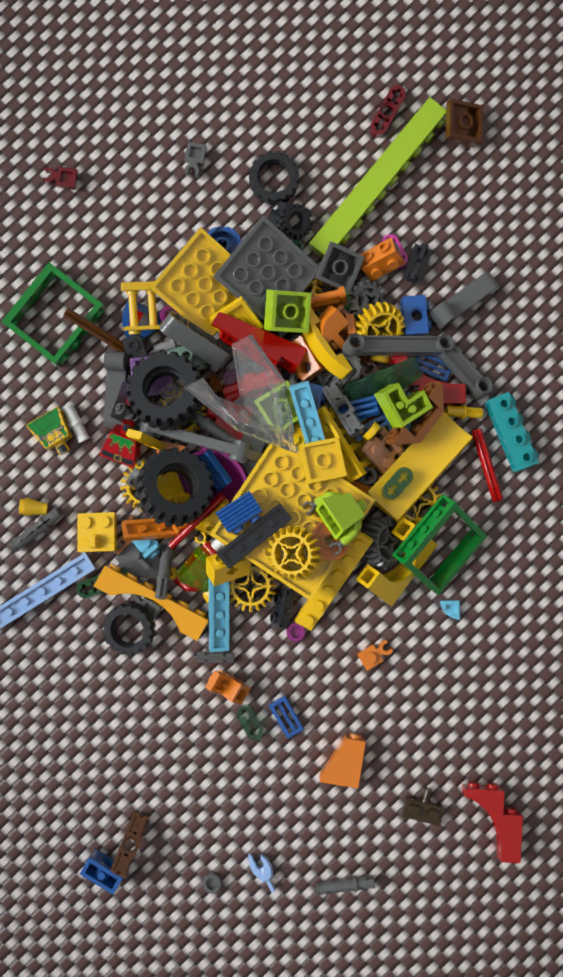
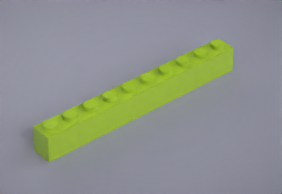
M431 97L427 99L310 241L309 249L323 259L330 241L339 245L342 243L345 245L348 242L352 230H357L363 223L361 219L365 215L369 216L375 208V202L377 200L381 201L387 193L385 190L389 185L393 187L399 179L398 174L401 171L405 172L411 164L409 161L412 157L416 158L423 149L421 146L425 142L428 144L435 135L433 133L435 129H440L446 122V109Z

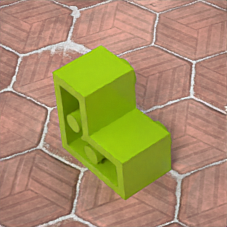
M399 383L390 384L374 394L392 428H402L433 408L424 390L415 391L406 396Z

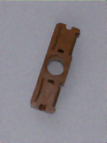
M137 812L132 815L110 869L112 874L122 878L128 876L125 873L129 870L132 858L136 856L147 824L146 822L150 820L149 817L141 816ZM128 839H132L136 844L135 849L131 851L127 850L124 845Z

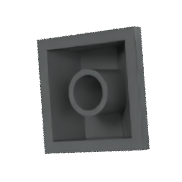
M330 241L315 278L337 289L344 286L345 292L350 293L365 256Z

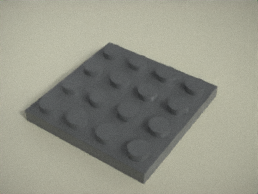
M263 215L213 275V278L237 299L242 296L254 313L264 322L267 290L303 292L317 275L319 266Z

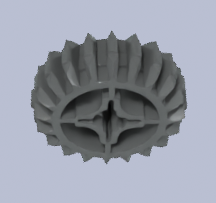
M384 516L376 517L368 521V525L364 526L365 532L362 533L371 537L373 542L363 556L365 557V562H368L370 566L377 569L392 568V565L397 564V559L392 554L402 542L391 533L398 524L394 519Z

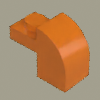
M329 305L318 317L320 322L317 328L334 350L339 349L342 351V345L345 341L338 333L349 322L337 308Z
M215 670L205 686L209 691L221 694L229 701L241 705L251 689L244 682L223 670Z

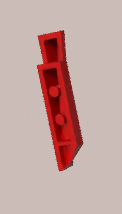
M218 312L211 324L220 330L219 337L223 342L269 369L275 368L278 364L293 374L307 351L305 347L222 312Z

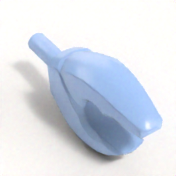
M249 854L248 860L253 874L262 882L266 881L271 892H275L276 889L271 881L273 868L269 859L265 855L260 854L264 865L259 867L252 854Z

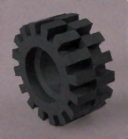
M296 203L283 207L282 211L278 213L280 216L276 218V221H279L276 226L280 227V231L290 240L304 238L306 235H309V230L313 228L310 226V224H313V220H310V217H313L312 213L308 214L307 212L310 210L308 208L304 209L305 206L303 204L299 205ZM291 215H297L300 219V227L297 230L291 228L289 224Z

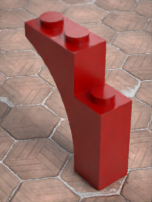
M390 356V364H393V372H390L391 383H399L401 388H417V390H414L415 392L422 391L429 382H440L418 371L408 360L407 356ZM441 382L443 384L444 406L446 404L463 405L466 403L465 384Z
M474 781L462 784L464 796L481 805L492 819L497 837V857L500 862L521 864L523 815L513 807H505L504 810L505 791L499 784L489 782L487 785H479L478 782Z

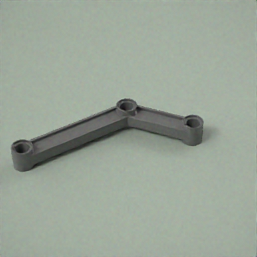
M353 333L342 345V352L347 357H438L465 384V387L469 390V395L475 400L482 399L493 389L491 380L481 375L454 345L453 338L447 334L441 336H383Z
M144 422L141 423L139 430L153 438H156V435H161L230 454L229 459L246 464L247 460L257 463L263 453L251 450V444L239 440H234V443L231 444L180 429L171 430V428H167L166 431L160 430L159 427L154 429Z

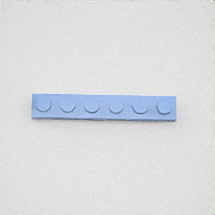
M87 552L0 606V629L97 569Z

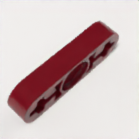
M395 85L391 87L370 126V133L373 137L381 138L389 129L405 99L406 92L402 86ZM397 92L400 93V96L397 97L395 103H392L394 94H396ZM389 107L392 109L393 114L386 116L382 110ZM381 120H383L382 129L376 131V126L378 127Z

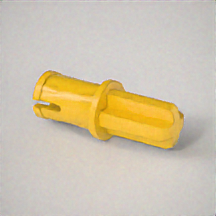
M465 404L462 406L445 405L444 412L449 417H459L463 420L466 417H483L482 408L467 407Z

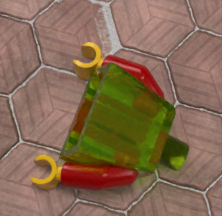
M201 532L204 536L203 541H200L195 536V541L202 543L203 546L199 545L178 571L175 567H171L170 570L173 575H170L169 578L174 579V583L187 592L202 591L205 593L209 590V577L206 574V557L217 554L218 551L212 547L210 541H207V534Z

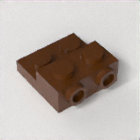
M452 98L447 100L446 139L458 141V145L472 148L483 143V105Z

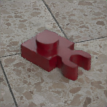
M59 166L57 172L50 167L44 169L46 173H51V177H43L45 183L52 184L56 182L55 185L58 188L76 190L77 169Z

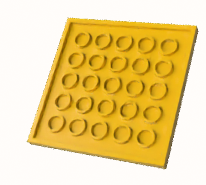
M276 435L232 500L233 502L250 491L263 511L260 514L261 517L280 503L292 518L282 528L286 530L287 526L294 528V526L298 525L300 531L302 528H307L306 535L312 532L316 525L323 522L316 510L312 516L305 514L312 508L307 507L303 509V503L306 501L313 503L314 499L328 491L341 494L349 493L355 501H365L367 509L363 511L365 516L375 502V499L342 478L307 485L300 451ZM219 520L210 536L224 545H228L253 524L249 521L243 525L244 530L234 535L233 532L229 534ZM273 535L244 557L310 601L337 561L315 559L319 562V566H313L315 572L309 573V577L304 578L302 576L301 580L298 581L295 577L291 581L288 580V575L285 578H281L282 571L277 574L274 573L277 567H270L273 560L267 559V556L272 555V552H268L267 548L273 547L269 544V540H275ZM332 535L324 538L328 547L335 543ZM292 536L285 539L294 545L301 541L299 538ZM305 547L303 553L308 559V550ZM280 548L281 559H283L284 551ZM298 548L292 550V551H293V554H292L291 557L296 556V555H295V552H296V550H297ZM294 561L287 565L292 569H301L303 567Z

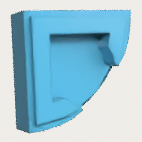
M440 600L444 613L453 619L460 620V600Z

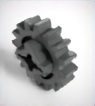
M365 280L357 282L356 286H352L353 292L348 293L351 297V300H347V303L351 304L348 310L354 311V317H358L357 314L363 315V308L368 310L369 304L375 307L376 301L381 304L387 302V300L383 299L386 293L380 292L382 286H376L375 281Z

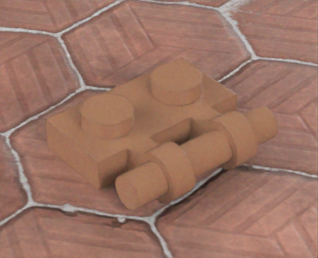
M384 426L378 430L381 436L379 438L373 436L361 449V452L382 476L395 463L396 459L394 456L397 454L400 457L405 452L403 445L389 444L391 446L389 450L384 446L386 444L384 441L388 438L390 431Z

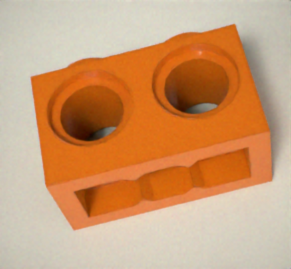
M299 336L292 341L307 349L295 370V374L300 380L309 381L326 369L314 356L304 336ZM308 363L311 366L310 372H308L306 368Z

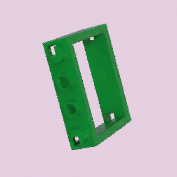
M49 262L1 322L60 367L61 364L63 365L65 361L69 360V354L73 350L78 349L82 343L81 339L90 333L78 326L55 356H53L16 327L17 323L55 276L59 277L94 305L85 317L92 323L102 319L106 307Z
M442 494L392 556L427 588L439 596L487 536L456 502ZM455 513L470 528V531L433 576L428 579L412 562L450 516Z

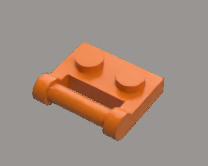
M344 286L325 293L311 294V308L314 312L323 311L329 305L333 307H339L341 304L347 305Z

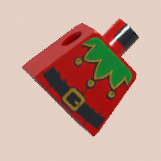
M125 419L122 425L116 424L99 456L131 468L135 467V462L140 460L141 443L126 435L128 429L133 430L134 428L132 420Z

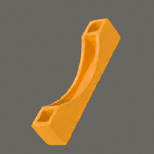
M112 563L110 566L107 564L104 566L93 587L109 595L136 594L154 600L171 614L181 633L198 641L208 622L205 612L200 609L192 610L189 608V604L183 600L178 602L173 600L172 595L168 592L165 600L156 599L155 586L145 581L143 584L139 582L137 576L129 572L127 575L120 572L121 568Z

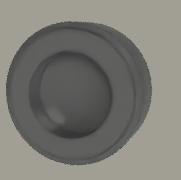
M216 872L205 874L202 881L203 889L211 894L220 890L222 885L221 876Z

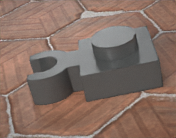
M188 142L184 159L185 163H189L185 167L186 176L189 175L190 170H195V178L199 177L198 165L204 166L207 145Z
M131 594L136 600L135 603L141 604V607H146L148 609L147 612L153 615L154 618L152 619L154 622L163 606L147 597L142 599L141 595Z

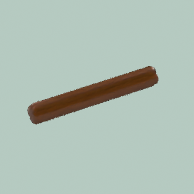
M66 309L63 314L64 318L117 351L126 353L121 340L72 309Z

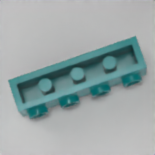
M507 392L484 402L512 472H517L539 463L537 460L539 458L538 452L535 448H532L530 443L531 436L524 429V419L521 413H518L515 406L517 404L514 396Z

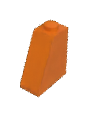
M350 733V735L343 737L319 773V782L352 788L359 787L366 743L361 734Z

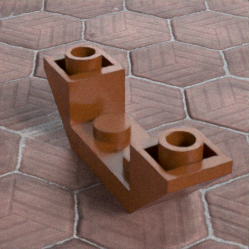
M429 382L423 388L433 408L421 415L422 417L410 428V432L405 427L391 429L388 433V438L384 441L386 444L402 445L422 442L444 413L443 384L441 382Z

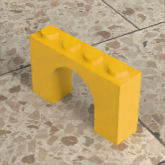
M402 517L391 533L403 542L416 525ZM431 539L412 564L417 569H420L437 547V544ZM401 563L392 571L384 574L367 564L356 580L392 607L414 575Z

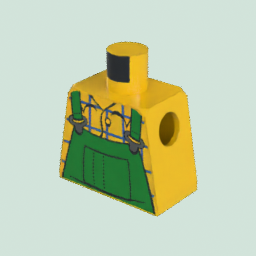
M55 407L26 425L45 449L52 450L56 448L60 456L70 451L65 441L72 438V433L64 412L60 407Z

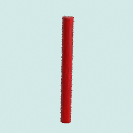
M220 493L203 513L189 523L168 546L171 549L176 548L199 523L226 499V496Z

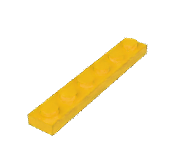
M359 531L357 537L350 542L346 554L337 559L312 600H307L295 617V623L310 631L313 629L373 542L371 537Z

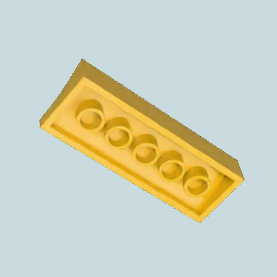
M444 412L422 442L412 443L367 492L368 495L375 499L374 504L398 523L472 441V436L459 427Z

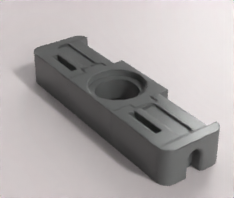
M333 381L330 387L325 386L322 391L349 436L354 438L363 433L366 428L357 417V413L346 395L344 396L339 388L338 382ZM341 406H349V410L346 413H339Z

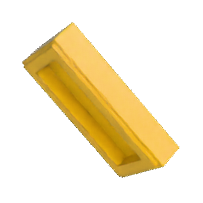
M128 429L126 433L127 437L153 449L162 450L167 445L140 431Z

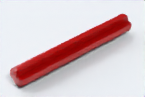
M481 428L475 429L471 433L492 501H501L503 496L483 430Z

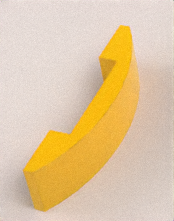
M310 307L309 332L302 333L304 339L317 360L330 373L342 380L353 369L343 354L336 356L317 328L320 320Z

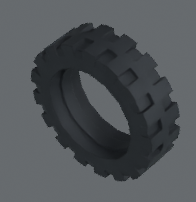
M268 151L267 154H261L257 160L253 161L252 167L249 170L250 188L254 196L258 197L263 203L265 201L269 205H273V203L278 205L280 201L287 202L291 196L295 195L299 186L298 166L295 165L293 159L289 158V155L286 153L281 154L280 151H276V153ZM278 164L288 171L290 181L284 190L269 192L260 186L258 177L260 171L265 166Z
M122 603L113 608L105 617L106 620L102 625L104 627L102 631L103 636L106 637L105 642L107 645L110 644L113 651H118V654L132 656L133 654L141 653L152 643L153 637L156 634V630H154L156 623L153 622V615L147 612L148 609L141 607L139 603ZM130 614L141 622L143 637L139 642L127 643L118 636L115 623L120 615Z

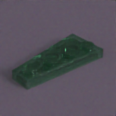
M414 356L344 385L343 391L349 401L374 396L375 393L390 384L399 383L403 390L422 377V372Z

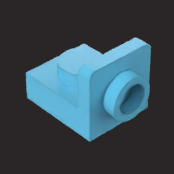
M156 539L132 541L143 554L144 559L155 558L160 553L159 549L162 548Z

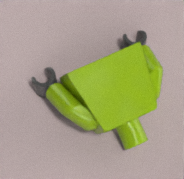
M331 491L317 497L313 503L310 501L303 503V509L312 507L305 514L312 516L316 510L335 540H340L338 543H332L329 547V550L334 546L339 548V551L334 556L340 555L341 548L344 545L347 546L357 537L362 527L361 521L365 517L363 511L367 509L364 500L355 501L349 493L341 494Z

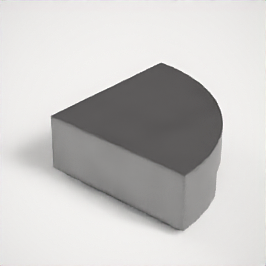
M138 468L133 469L126 481V484L131 488L134 487L137 480V475L140 471Z

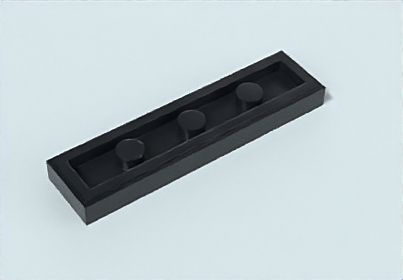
M279 503L217 552V555L230 569L291 521L292 518Z

